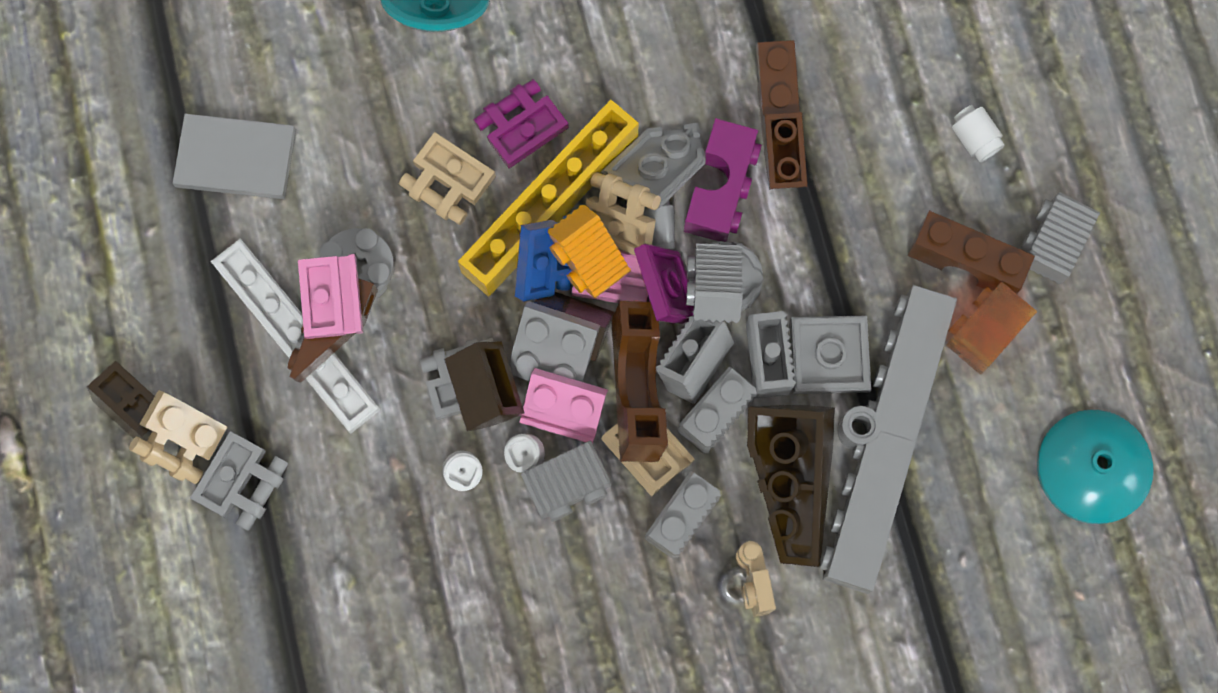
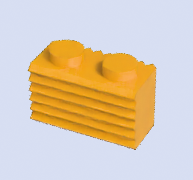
M579 205V208L573 210L572 214H568L565 219H561L560 223L548 229V234L554 242L549 248L561 265L568 264L571 272L567 274V277L579 293L585 290L592 297L597 298L631 272L600 217L587 206Z

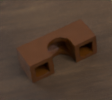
M930 210L922 221L907 255L941 271L946 266L963 269L977 277L978 282L976 286L1008 300H1012L1022 289L1035 258V255Z

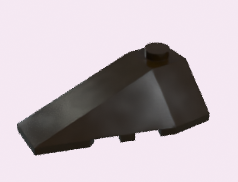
M809 405L748 407L747 447L750 458H753L759 478L757 480L760 493L764 495L769 513V525L779 560L782 564L820 566L833 454L835 407Z

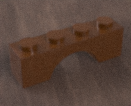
M619 301L611 320L620 462H658L668 446L666 410L660 406L656 389V357L660 339L659 321L656 320L651 302Z

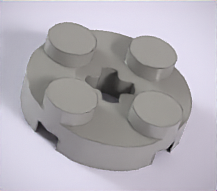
M353 228L337 233L320 248V258L342 257L355 254L359 260H366L367 264L362 266L363 273L359 274L358 278L374 283L378 289L375 299L383 295L395 271L392 252L384 239L376 235L371 229Z

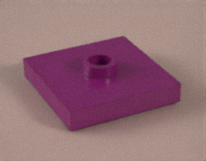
M643 244L634 248L656 320L679 324L689 322L688 317L694 316L692 312L694 311V306L686 305L687 282H689V279H687V273L680 252L649 244Z

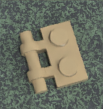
M434 132L413 160L414 166L423 172L418 179L405 173L400 179L399 185L408 190L409 196L417 202L423 200L436 209V214L444 220L451 219L458 225H461L468 215L467 212L457 206L462 197L475 205L494 180L496 174L495 171ZM435 180L450 189L445 197L430 188Z
M599 172L594 173L591 178V186L600 189L599 197L593 196L586 199L585 206L600 217L618 249L635 255L634 248L643 244L652 245L656 220L643 214L645 207L656 210L661 202L660 196L651 193L650 189L646 186L627 184L623 182L620 176L612 173L607 175ZM617 196L628 200L627 208L616 204Z
M158 390L140 422L141 426L151 430L152 433L147 441L140 437H135L130 443L129 450L140 455L142 462L150 466L157 464L167 469L171 477L179 481L186 479L197 484L203 476V471L193 466L192 461L196 455L210 460L227 426L171 395ZM167 439L181 446L176 456L164 451Z
M747 541L740 546L735 555L737 564L746 570L747 575L746 583H744V586H741L745 610L752 609L753 617L769 615L776 610L763 551L758 543Z

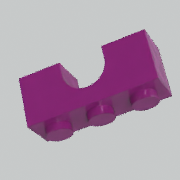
M715 118L705 151V165L721 170L727 179V183L717 190L695 187L683 232L727 242L729 232L737 234L742 217V212L736 211L739 198L747 200L752 178L746 177L749 164L757 165L762 144L756 143L757 129Z

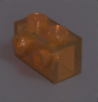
M1003 282L994 291L987 286L972 303L978 308L970 318L962 314L948 330L953 337L946 346L980 375L1038 312Z

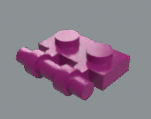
M531 79L523 86L521 84L516 85L510 89L511 94L496 104L493 102L489 103L483 108L484 112L473 119V122L480 131H483L491 124L497 128L487 135V139L508 169L569 128V123L548 95L536 103L532 100L531 97L541 91L534 79ZM518 106L524 110L509 121L504 117Z

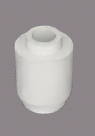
M970 105L954 117L956 123L952 126L953 131L970 156H976L979 162L990 158L1005 146L1001 140L1003 135L983 107L975 109L973 105Z

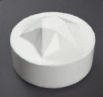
M518 434L507 442L504 456L512 470L523 473L543 463L545 449L541 440L532 434Z
M456 451L450 454L444 461L443 476L451 488L458 491H467L474 488L480 482L482 466L478 458L471 452Z

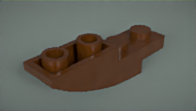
M795 40L757 43L759 77L757 86L769 190L807 187Z

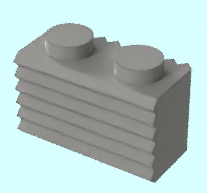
M1060 192L1052 201L1045 199L1035 218L1041 222L1037 232L1030 231L1020 248L1025 252L1035 255L1030 270L1035 271L1036 274H1041L1043 277H1047L1051 281H1055L1057 284H1062L1072 273L1100 212Z
M696 243L695 256H688L687 279H694V282H687L686 305L694 306V319L696 321L701 319L704 322L707 320L712 322L718 320L720 323L724 320L727 323L731 321L738 323L740 321L743 298L742 245Z
M694 316L688 317L689 322L684 323L685 328L680 329L681 334L676 335L677 340L672 342L673 347L668 348L669 353L664 354L665 359L660 360L661 365L656 366V370L668 392L695 404L731 349L734 341L725 322L722 321L720 323L718 320L714 322L707 320L704 322L702 319L696 321Z
M784 311L749 315L746 322L752 380L757 393L755 398L789 395L796 384L793 380L795 374L792 372L794 366L791 365L794 359L790 357L792 351L789 350L792 344L789 343L790 336L788 332L790 329L787 328L789 322L786 320L788 314Z
M728 367L681 421L678 432L703 454L709 453L710 449L714 448L715 443L719 442L720 437L724 436L725 431L729 430L730 425H733L740 414H743L745 408L749 407L750 402L754 401L757 394L756 388L734 369Z
M591 441L521 474L541 519L550 517L552 522L572 513L573 511L570 506L582 500H585L586 504L589 505L606 497L608 494L605 489L611 487L610 478Z
M690 471L646 533L645 539L672 559L679 558L680 552H683L689 540L697 532L698 527H701L702 522L705 521L716 502L719 501L721 497L720 490L696 473Z

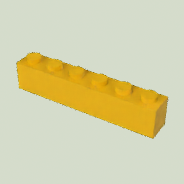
M610 99L458 260L461 273L490 297L517 268L521 225L554 220L559 223L563 216L593 187L591 186L593 174L596 172L601 173L611 161L638 137L639 123Z

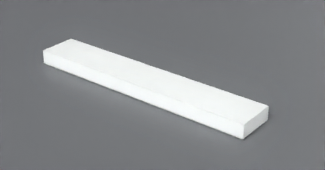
M240 238L214 258L211 263L290 359L294 348L300 349L304 339V334L301 333L303 325L302 313ZM335 353L306 378L350 434L380 411V408Z

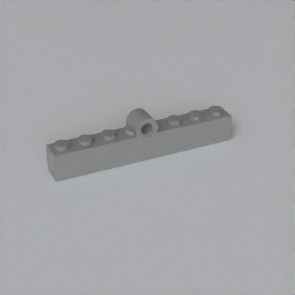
M915 285L911 287L907 295H900L894 312V316L900 317L896 331L890 329L884 346V351L889 352L886 366L879 365L873 384L874 387L879 388L876 401L869 400L867 407L857 406L850 409L838 425L839 440L845 447L854 450L852 458L857 459L858 462L854 474L848 472L844 481L841 494L847 496L843 511L837 509L832 522L831 531L836 533L833 547L826 546L821 559L820 569L826 570L823 577L825 581L865 594H869L874 590L957 298ZM852 423H862L866 428V434L859 435L855 433Z

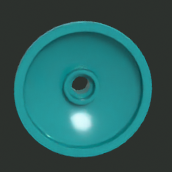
M380 0L384 10L393 19L407 27L426 32H446L465 27L477 20L488 8L490 0Z
M1083 410L1062 418L1044 436L1037 456L1038 478L1047 498L1063 514L1083 523L1107 524L1125 518L1143 503L1153 481V459L1144 437L1130 422L1107 411ZM1098 456L1106 458L1108 461L1107 469H1102L1098 466Z

